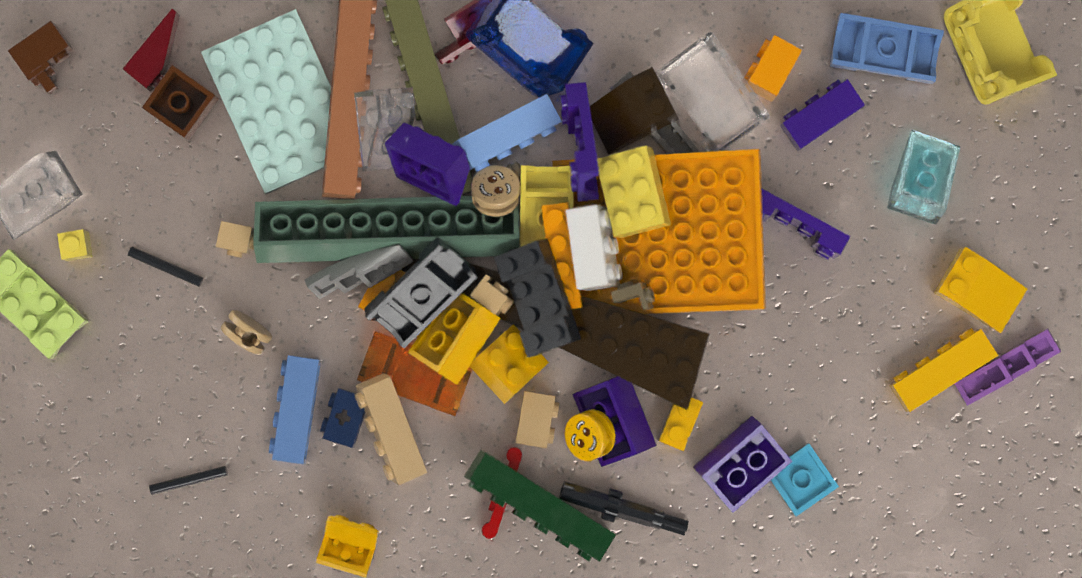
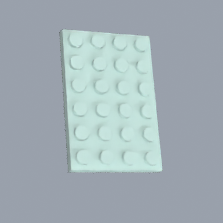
M296 9L201 52L265 194L324 169L331 85Z

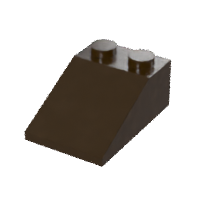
M653 67L629 78L590 105L592 122L608 155L679 120Z

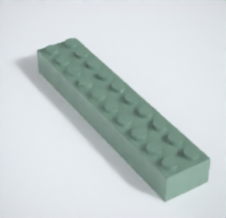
M461 196L457 206L438 197L255 202L253 247L257 263L343 261L352 256L375 249L401 245L413 259H420L419 254L437 236L462 257L499 256L520 247L519 204L509 214L493 217L478 211L472 202V196Z

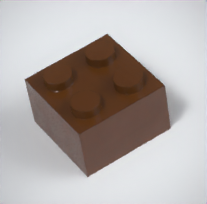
M172 65L142 108L189 141L219 98Z

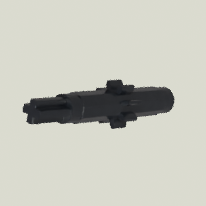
M564 481L561 487L559 499L602 512L601 518L614 523L615 517L683 536L687 532L688 520L623 499L621 491L610 488L607 494Z

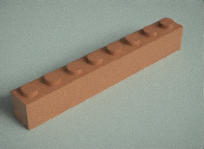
M339 0L322 197L354 199L356 193L361 191L362 178L357 177L358 167H363L364 152L359 151L360 142H364L366 136V126H362V116H367L368 101L364 100L365 90L369 91L370 75H366L367 65L372 63L373 50L368 49L369 39L373 40L375 24L370 23L371 14H376L377 0Z

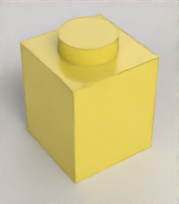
M82 229L57 234L61 260L72 261L93 257L89 231Z

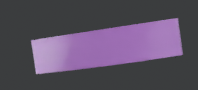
M1047 328L956 382L955 386L968 406L1012 382L1015 378L1037 367L1038 364L1061 352V349Z

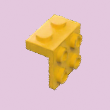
M341 515L328 516L324 538L316 558V563L366 578L376 549L379 531L368 523H354Z

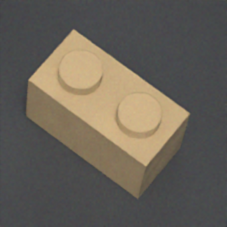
M524 391L516 437L517 444L547 448L548 443L553 444L555 428H550L552 417L557 418L560 402H555L556 396Z

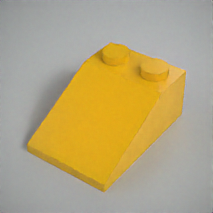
M963 247L959 249L933 293L998 333H1002L1026 293L1027 288L987 259L969 248Z

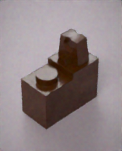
M49 21L9 49L8 52L28 81L32 82L36 87L41 84L48 94H52L59 89L51 78L55 74V68L52 64L55 62L60 64L68 59L69 53L73 48L56 24Z

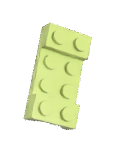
M8 249L0 257V312L28 337L30 342L48 359H53L63 344L77 330L83 327L88 320L13 250Z

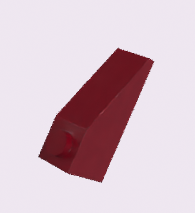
M174 9L169 11L123 67L125 72L150 92L153 88L157 87L168 70L180 17Z

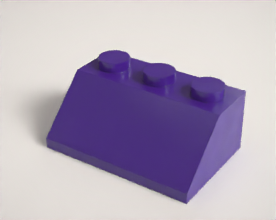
M404 122L384 143L396 177L457 206L470 170L465 150L458 145L454 146L445 142L439 136H432L424 132L418 126L413 127Z
M617 376L572 394L580 413L591 409L601 411L611 420L614 426L615 444L607 455L598 458L601 467L657 446L632 383Z
M751 416L694 465L693 468L730 511L734 513L786 468L792 460L764 426Z

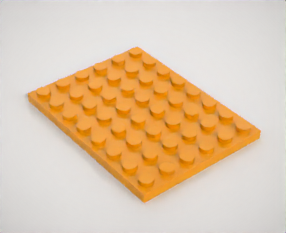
M760 149L655 155L671 225L623 238L614 237L613 235V238L617 239L619 246L616 260L617 264H620L622 268L623 278L619 280L620 284L632 281L633 285L640 282L646 283L647 287L650 286L654 293L655 301L652 302L654 308L644 310L639 297L622 303H614L611 292L618 290L617 287L593 291L580 290L581 296L643 314L766 309ZM575 159L553 160L552 167L570 166V162H575ZM599 175L596 176L599 199L578 201L577 191L573 192V209L593 205L607 208Z

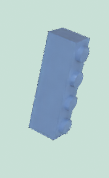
M288 355L287 360L282 361L281 376H285L283 386H279L277 392V402H281L280 411L275 412L273 419V428H277L276 437L271 438L269 445V454H273L272 460L306 464L321 360Z

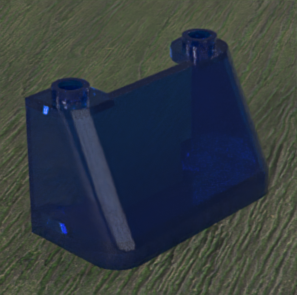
M492 0L466 32L467 38L477 48L536 97H542L545 94L551 96L562 92L565 89V84H568L594 44L581 29L564 30L531 0Z

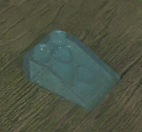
M911 130L891 188L887 208L936 225L947 210L961 146Z

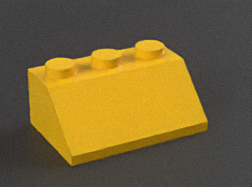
M461 293L419 334L408 353L458 385L499 322L500 317Z

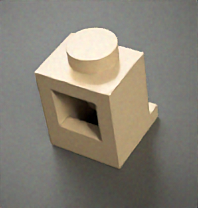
M486 274L470 296L495 315H499L501 312L505 314L514 301L506 295L508 290L498 282L492 285L490 282L493 278Z

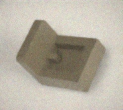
M632 281L617 285L618 290L611 292L614 303H622L639 297L644 310L654 308L652 304L655 301L654 293L650 286L647 287L646 283L640 282L633 285Z

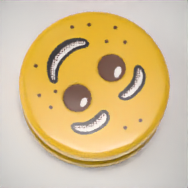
M594 409L586 410L572 416L568 420L565 427V441L575 457L583 461H592L607 455L613 449L615 429L611 420L603 412Z

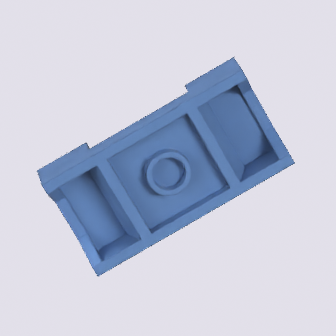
M840 13L837 20L830 67L851 71L861 70L933 84L936 82V63L944 30Z

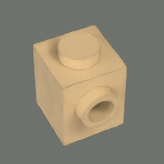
M221 221L216 247L227 250L226 255L242 258L243 253L250 255V250H254V228Z

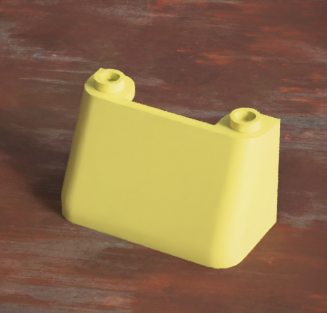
M962 0L949 7L944 13L945 25L978 101L984 105L991 104L1057 76L1053 62L1047 56L1039 55L1034 57L1015 12V9L1022 5L1023 0Z

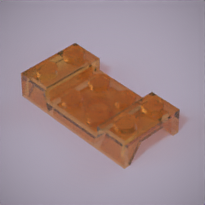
M374 331L357 381L364 382L385 373L391 377L397 395L456 416L473 371L470 366L458 385H456L409 354L408 351L412 344H409L404 349L395 338Z

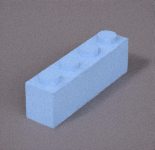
M545 94L458 139L452 145H458L465 150L470 170L474 168L478 172L490 166L489 160L497 157L498 161L513 154L510 149L518 145L520 149H523L534 143L533 137L541 134L544 138L557 131L555 126L562 121L548 94Z

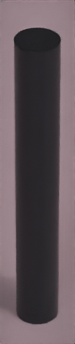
M131 247L128 252L129 257L200 287L203 282V277L135 247Z
M226 466L152 484L149 485L151 495L225 477L228 476Z

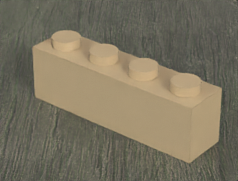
M383 373L355 385L358 392L355 394L356 401L361 409L364 408L367 415L364 418L366 427L370 433H374L376 441L373 442L374 448L378 456L383 457L386 464L383 466L386 478L389 481L392 480L397 485H401L426 474L425 465L391 377Z

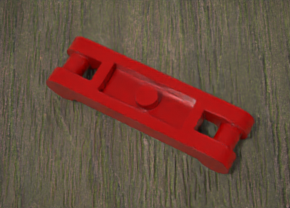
M512 447L506 454L509 461L508 466L518 471L522 452L519 448ZM491 500L488 510L493 513L490 522H486L482 527L484 537L491 539L496 536L506 504L504 507H501Z

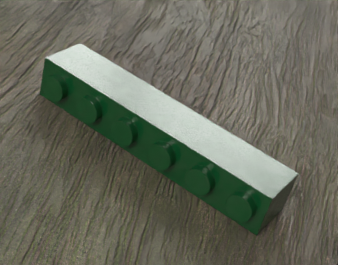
M479 451L464 475L465 478L470 480L469 487L479 493L486 490L492 494L490 500L501 507H504L505 504L513 507L512 514L524 521L527 517L536 522L533 527L546 535L551 531L557 535L555 541L567 548L570 545L575 546L579 549L576 554L589 562L592 558L600 562L616 536L607 528L485 451Z

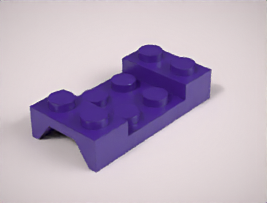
M586 82L565 84V95H560L562 125L567 124L568 134H574L575 144L578 146V151H575V162H570L571 191H577L578 201L599 199L596 176L599 175V167Z
M762 189L764 222L773 214L775 215L773 219L784 226L791 224L797 227L796 232L809 239L811 236H814L815 240L811 247L816 249L815 254L819 257L829 260V258L835 259L841 255L851 236Z

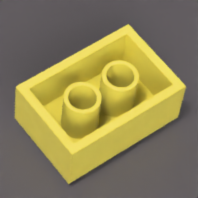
M642 146L597 159L599 176L614 237L623 238L671 225L653 148Z

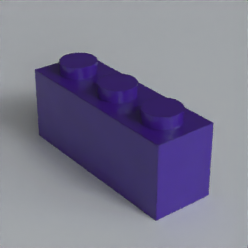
M838 79L826 87L828 93L822 97H819L818 94L814 95L804 102L807 107L799 112L795 108L783 116L785 122L780 126L797 151L865 106L848 79L843 83Z

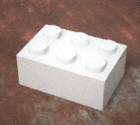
M593 205L566 210L577 289L593 291L617 287L623 275L621 265L617 264L616 260L619 246L617 239L613 238L607 208Z

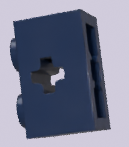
M338 388L337 393L332 392L328 407L332 408L329 418L324 417L320 432L324 433L322 439L350 448L355 447L365 416L364 408L361 409L356 401V393ZM347 410V416L351 417L350 421H345L342 425L340 424L341 419L337 418V415Z

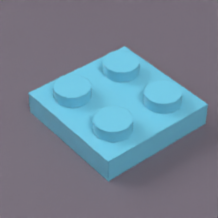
M809 443L790 455L789 458L792 462L771 480L795 516H798L839 487Z

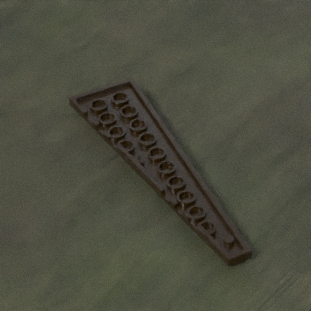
M413 259L414 262L402 268V271L407 272L419 259ZM470 263L475 267L478 277L462 292L464 295L479 303L470 295L487 274L493 278L490 283L492 285L495 282L501 284L508 290L506 295L514 301L508 282H502L499 271ZM581 296L582 308L571 309L581 340L560 346L559 348L688 410L710 333ZM515 302L505 314L501 312L497 315L501 320L512 325L514 324L516 327L524 330Z

